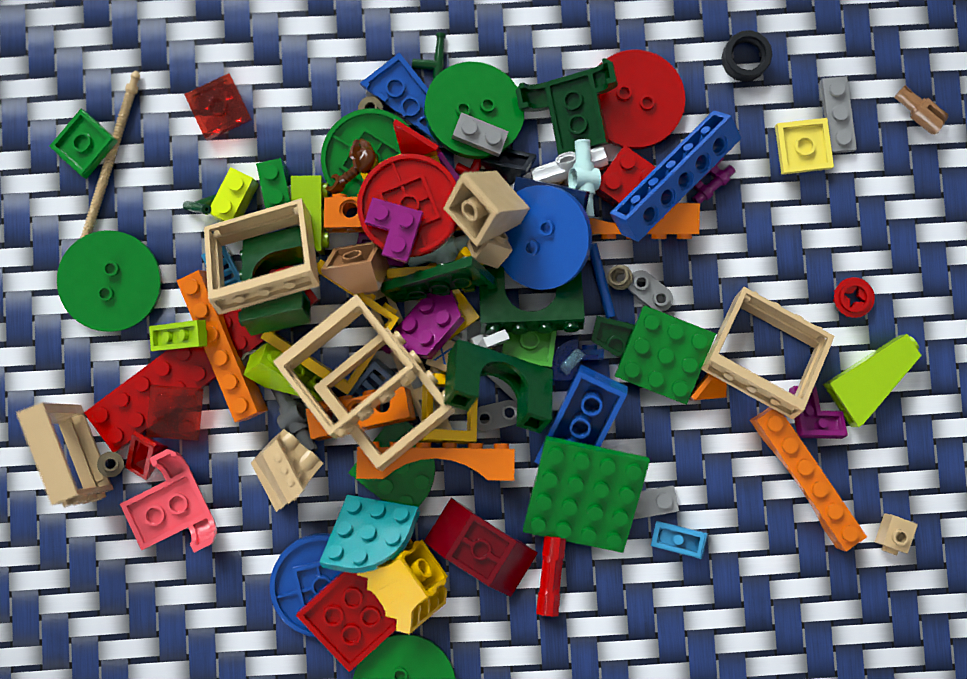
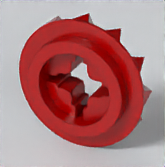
M847 278L841 281L834 290L833 302L837 307V311L844 314L845 317L858 318L864 316L874 305V291L870 284L861 278ZM856 290V297L860 302H854L850 306V299L846 294H852Z

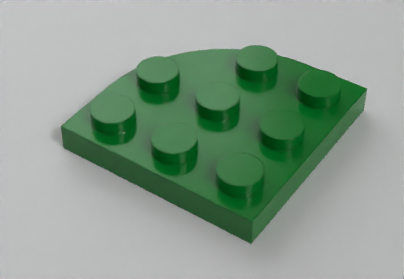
M408 421L385 426L373 442H379V447H390V442H398L415 427ZM423 459L408 463L394 470L384 479L356 480L383 501L419 508L432 488L435 478V460ZM357 462L348 472L355 479L357 472Z

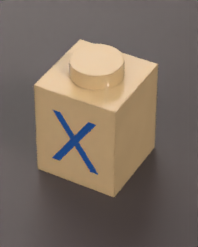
M448 340L432 359H427L425 364L430 366V372L442 374L446 372L448 353L456 342Z

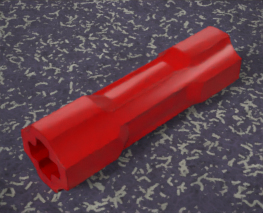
M544 537L536 614L552 617L559 614L561 573L566 545L565 538Z

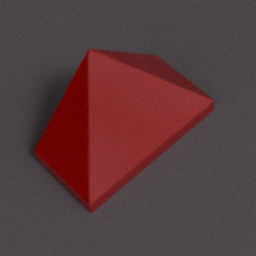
M397 119L394 120L393 126L401 154H419L427 157L440 154L441 149L437 144Z
M135 431L131 437L125 468L147 480L156 468L152 466L149 458L166 450L168 446Z

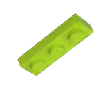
M206 320L149 326L151 351L207 346Z

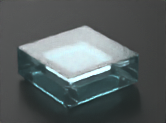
M575 349L559 366V369L567 375L585 354L581 350Z

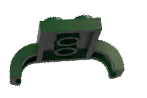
M604 58L602 59V64L597 67L544 83L519 84L516 89V96L521 111L537 112L549 109L558 155L566 152H575L574 141L579 139H589L590 148L609 144L599 95L609 92L618 86L615 66L611 61Z

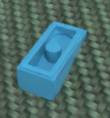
M656 521L651 546L703 559L709 533Z

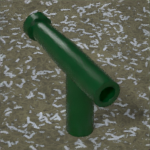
M442 32L436 33L437 41L434 60L412 59V69L433 70V80L444 68V39L446 34Z
M216 194L194 202L185 201L183 208L186 211L208 215L211 213V204Z

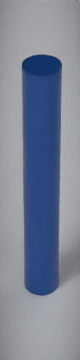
M593 243L590 259L605 317H615L597 243Z

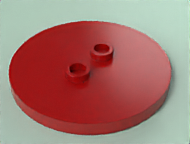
M645 50L621 51L606 58L614 64L618 81L616 88L599 95L608 142L621 148L626 145L633 150L645 149L659 144L675 130L684 112L685 90L679 74L667 60Z
M401 154L390 157L374 167L361 185L357 200L360 224L368 238L378 248L383 250L389 231L366 225L365 223L372 197L422 211L424 215L410 257L429 254L444 245L458 226L444 210V206L456 185V181L447 168L430 157L419 154Z

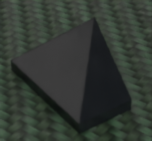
M507 148L501 152L499 157L493 156L481 159L480 163L487 171H497L509 185L515 183L516 177H523L527 174L537 157L536 154Z

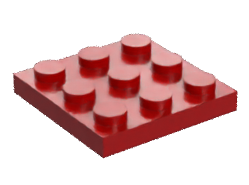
M342 571L296 613V616L350 672L396 630L397 619L385 616L386 611L372 591L367 590L368 578L359 576L357 573Z

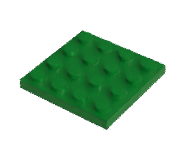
M546 436L523 524V532L543 537L565 538L568 542L624 553L650 463L649 457Z

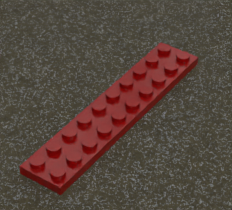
M311 289L304 290L311 302V307L320 301ZM241 309L224 313L223 316L233 345L241 358L245 353L255 350L265 341L261 339L263 333L251 336L246 328L240 325L238 312ZM204 346L165 351L84 412L112 452L118 453L130 444L132 434L135 431L143 434L216 379Z

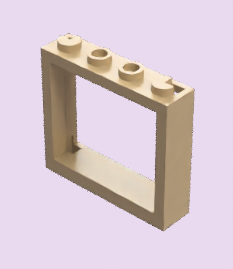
M302 198L204 227L208 300L219 315L320 286L311 215ZM300 223L305 264L225 286L222 246Z
M743 287L734 297L701 370L793 420L804 411L835 336L823 330L822 327L815 326L804 320L802 316L782 308L778 303L771 302L760 296L756 291L753 292ZM740 308L814 348L795 395L719 354Z
M357 294L273 361L323 428L335 439L347 436L353 430L352 426L355 423L369 418L374 413L373 409L381 402L384 404L390 401L395 396L394 392L402 385L405 387L412 383L419 372ZM363 314L405 368L334 424L293 369Z
M388 327L385 328L386 331L419 370L416 376L441 407L383 454L358 423L352 426L353 430L349 434L380 471L386 469L455 412L452 406L443 404L444 391L441 393L435 386L439 381L430 370L424 372L419 365L422 363V360L413 350L408 353L403 346L406 343L404 338L398 331L392 333ZM379 334L314 386V389L339 420L346 416L349 411L331 388L386 344Z
M42 402L16 413L52 506L62 504L63 508L81 503H93L105 498V493L113 490L109 477L103 476L97 468V462L101 455L81 405ZM53 424H59L83 489H77Z

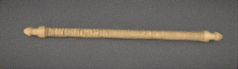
M134 71L130 75V83L126 84V93L119 111L120 114H118L119 117H117L118 120H116L114 132L112 133L118 142L105 157L103 169H101L102 172H100L101 175H99L100 178H98L99 181H97L98 184L95 188L96 193H94L95 196H93L94 199H92L93 202H91L92 205H90L80 238L93 231L92 228H94L93 225H95L94 222H96L95 219H97L96 216H98L97 213H99L98 210H100L99 207H101L100 204L103 201L102 198L107 188L106 186L116 158L115 155H117L116 152H118L117 149H119L118 146L121 143L123 128H125L124 125H126L125 122H127L126 119H128L127 116H129L128 113H130L129 110H131L130 107H132L134 95L137 94L139 89L137 83L141 77L138 71Z

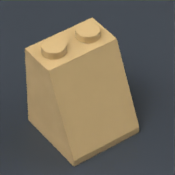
M497 171L466 172L461 174L444 206V210L477 247L520 225L530 209Z

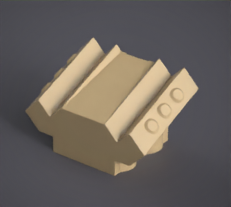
M283 429L253 459L251 465L277 512L287 503L289 504L292 500L294 501L304 491L310 479L323 465V462L313 452L304 447L295 436Z

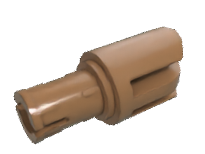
M906 85L894 97L911 111L910 118L930 134L935 135L939 133L948 119V114L929 98L921 99Z

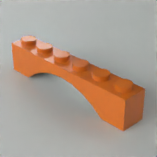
M677 203L647 234H651V239H667V234H677V239H692V234H699L700 203ZM589 218L592 234H601V239H616V234H621L615 222Z
M197 270L176 280L192 320H206L207 346H204V349L234 422L246 421L268 411L257 384L244 376L246 368L233 345L223 314L219 315L208 300L207 271Z
M769 407L752 418L750 422L762 440L794 478L834 546L846 552L867 538L785 415Z
M379 442L373 443L383 454L397 442H390V447H379ZM418 442L416 447H411L386 469L380 471L374 466L363 450L357 447L356 479H384L394 470L408 463L436 458L464 464L480 473L487 480L514 481L515 449H509V444L494 443L493 448H483V443H468V448H457V443H442V448H431V442Z

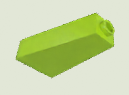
M908 334L897 336L823 384L838 409L843 411L844 418L850 427L862 426L922 356L918 351L919 345L914 338L908 336Z

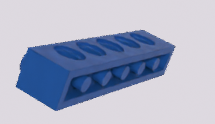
M713 110L610 212L622 235L639 242L742 139L732 115Z

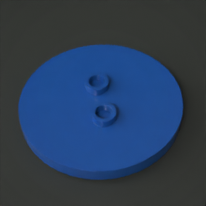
M535 185L519 190L516 193L530 209L520 225L504 232L508 236V242L513 251L501 266L513 280L525 287L538 290L560 287L570 282L581 272L590 255L592 230L587 213L574 196L561 188L549 185Z
M329 533L307 535L290 544L277 559L270 578V596L279 617L293 630L311 637H315V635L300 621L296 613L342 572L322 568L319 563L331 535Z

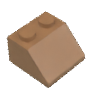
M373 242L333 248L321 268V272L324 276L353 294L363 293L368 295L380 289L390 267L387 257L382 255L383 250L378 248Z

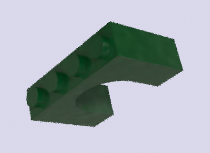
M300 226L243 240V248L240 250L242 270L239 271V277L241 282L267 275L272 269L277 270L281 267L303 263L304 254ZM300 291L241 308V311L238 312V319L240 325L245 327L251 336L311 323V302L306 293Z
M502 266L498 269L484 267L497 279V288L488 289L487 285L479 286L481 333L492 335L506 330V332L521 335L531 331L547 334L557 330H564L568 333L583 330L585 313L581 272L570 282L555 288V298L546 308L539 311H524L515 307L507 298L504 268Z
M460 339L456 341L448 353L443 404L469 411L479 398L480 376L497 377L511 387L517 398L516 426L541 433L552 420L553 369L472 344L468 341Z

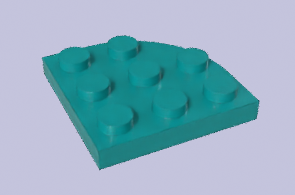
M347 495L320 559V565L322 568L364 573L378 569V565L389 559L394 560L405 549L411 539L420 515L419 508Z

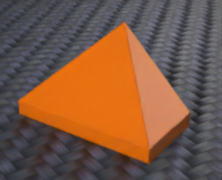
M706 373L693 389L689 400L726 398L727 383Z

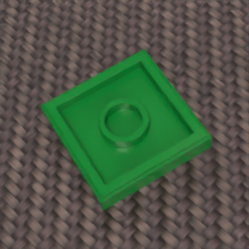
M81 108L49 147L79 175L87 179L116 145L118 140Z

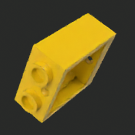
M432 373L439 381L435 386L445 387L446 375ZM423 383L421 422L433 413V395ZM478 399L467 411V431L433 429L420 442L457 444L477 442Z

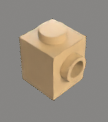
M505 233L478 247L471 239L466 243L471 256L479 263L497 269L513 251L508 242V236Z
M884 513L874 542L883 545L882 551L897 556L898 551L908 554L918 524Z

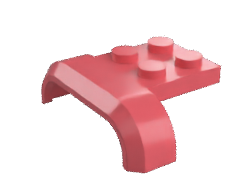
M169 449L150 457L152 466L159 469L166 481L120 503L141 550L186 528H189L192 542L190 546L193 552L214 543L217 534L216 523L185 459L180 453Z

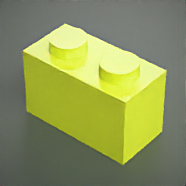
M230 167L211 204L212 210L210 215L222 222L243 216L259 184L254 178Z

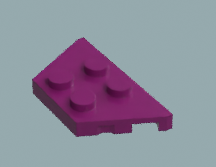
M450 290V295L445 296L428 293L427 298L421 299L392 333L395 331L400 333L406 341L403 346L408 353L413 350L420 358L432 359L462 325L465 319L452 290ZM387 344L380 348L386 354L393 352Z

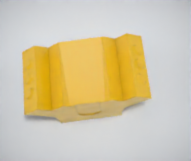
M410 539L405 549L394 560L389 559L378 565L376 570L357 573L359 576L368 578L367 590L372 591L386 611L385 616L397 619L396 631L411 634L446 604L447 589L444 585L448 575L423 540L413 542Z

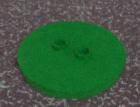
M471 61L454 64L440 72L429 86L424 103L427 127L434 139L443 148L455 155L469 159L493 157L494 155L452 139L453 132L462 112L509 131L501 152L506 150L517 138L524 121L525 111L519 109L516 89L518 87L508 75L492 65Z
M373 108L353 111L338 120L326 135L321 150V167L328 186L331 187L335 183V180L331 178L333 174L341 176L353 166L349 153L354 140L364 139L369 142L378 155L379 163L401 154L393 126L394 120L397 119L406 126L408 124L393 113ZM361 173L349 181L340 194H346L347 197H357L364 181Z
M105 230L85 235L69 247L59 264L57 290L60 300L67 312L76 321L90 329L115 332L132 328L149 316L161 294L162 275L156 257L142 241L123 232Z
M400 633L388 636L357 665L353 679H456L448 656L436 643L420 635Z

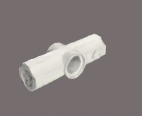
M602 145L591 149V162L594 163V168L599 170L606 169L609 165ZM575 152L560 154L555 159L556 161L530 169L531 178L557 185L561 183L568 185L569 171L573 164L576 163Z

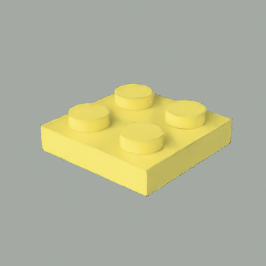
M827 118L784 122L775 125L781 175L828 170L834 167Z

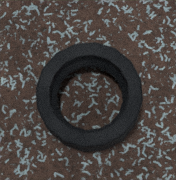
M752 30L741 31L733 35L724 47L721 57L723 68L734 80L741 82L753 81L759 78L770 65L773 56L772 47L767 38L761 33ZM749 43L758 48L761 53L760 64L752 70L742 69L736 65L732 53L737 45Z

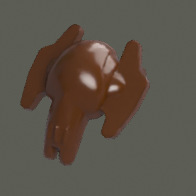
M364 139L354 140L349 153L353 166L341 176L338 174L332 175L331 178L335 180V183L331 187L326 186L325 189L331 194L341 193L349 181L353 180L360 173L369 174L378 165V155L369 142Z

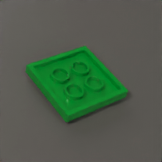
M643 305L614 376L687 405L716 333Z

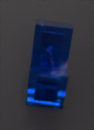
M578 339L565 342L556 350L553 356V381H573L578 371V361H603L604 349H597V345H582V349H578Z

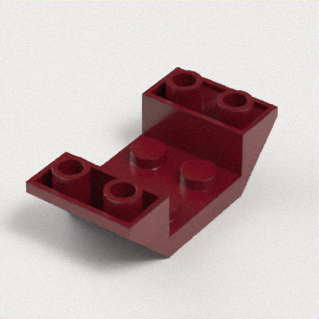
M452 497L424 540L427 545L446 560L487 586L510 597L538 554L537 551L520 540H515L477 516L472 510Z

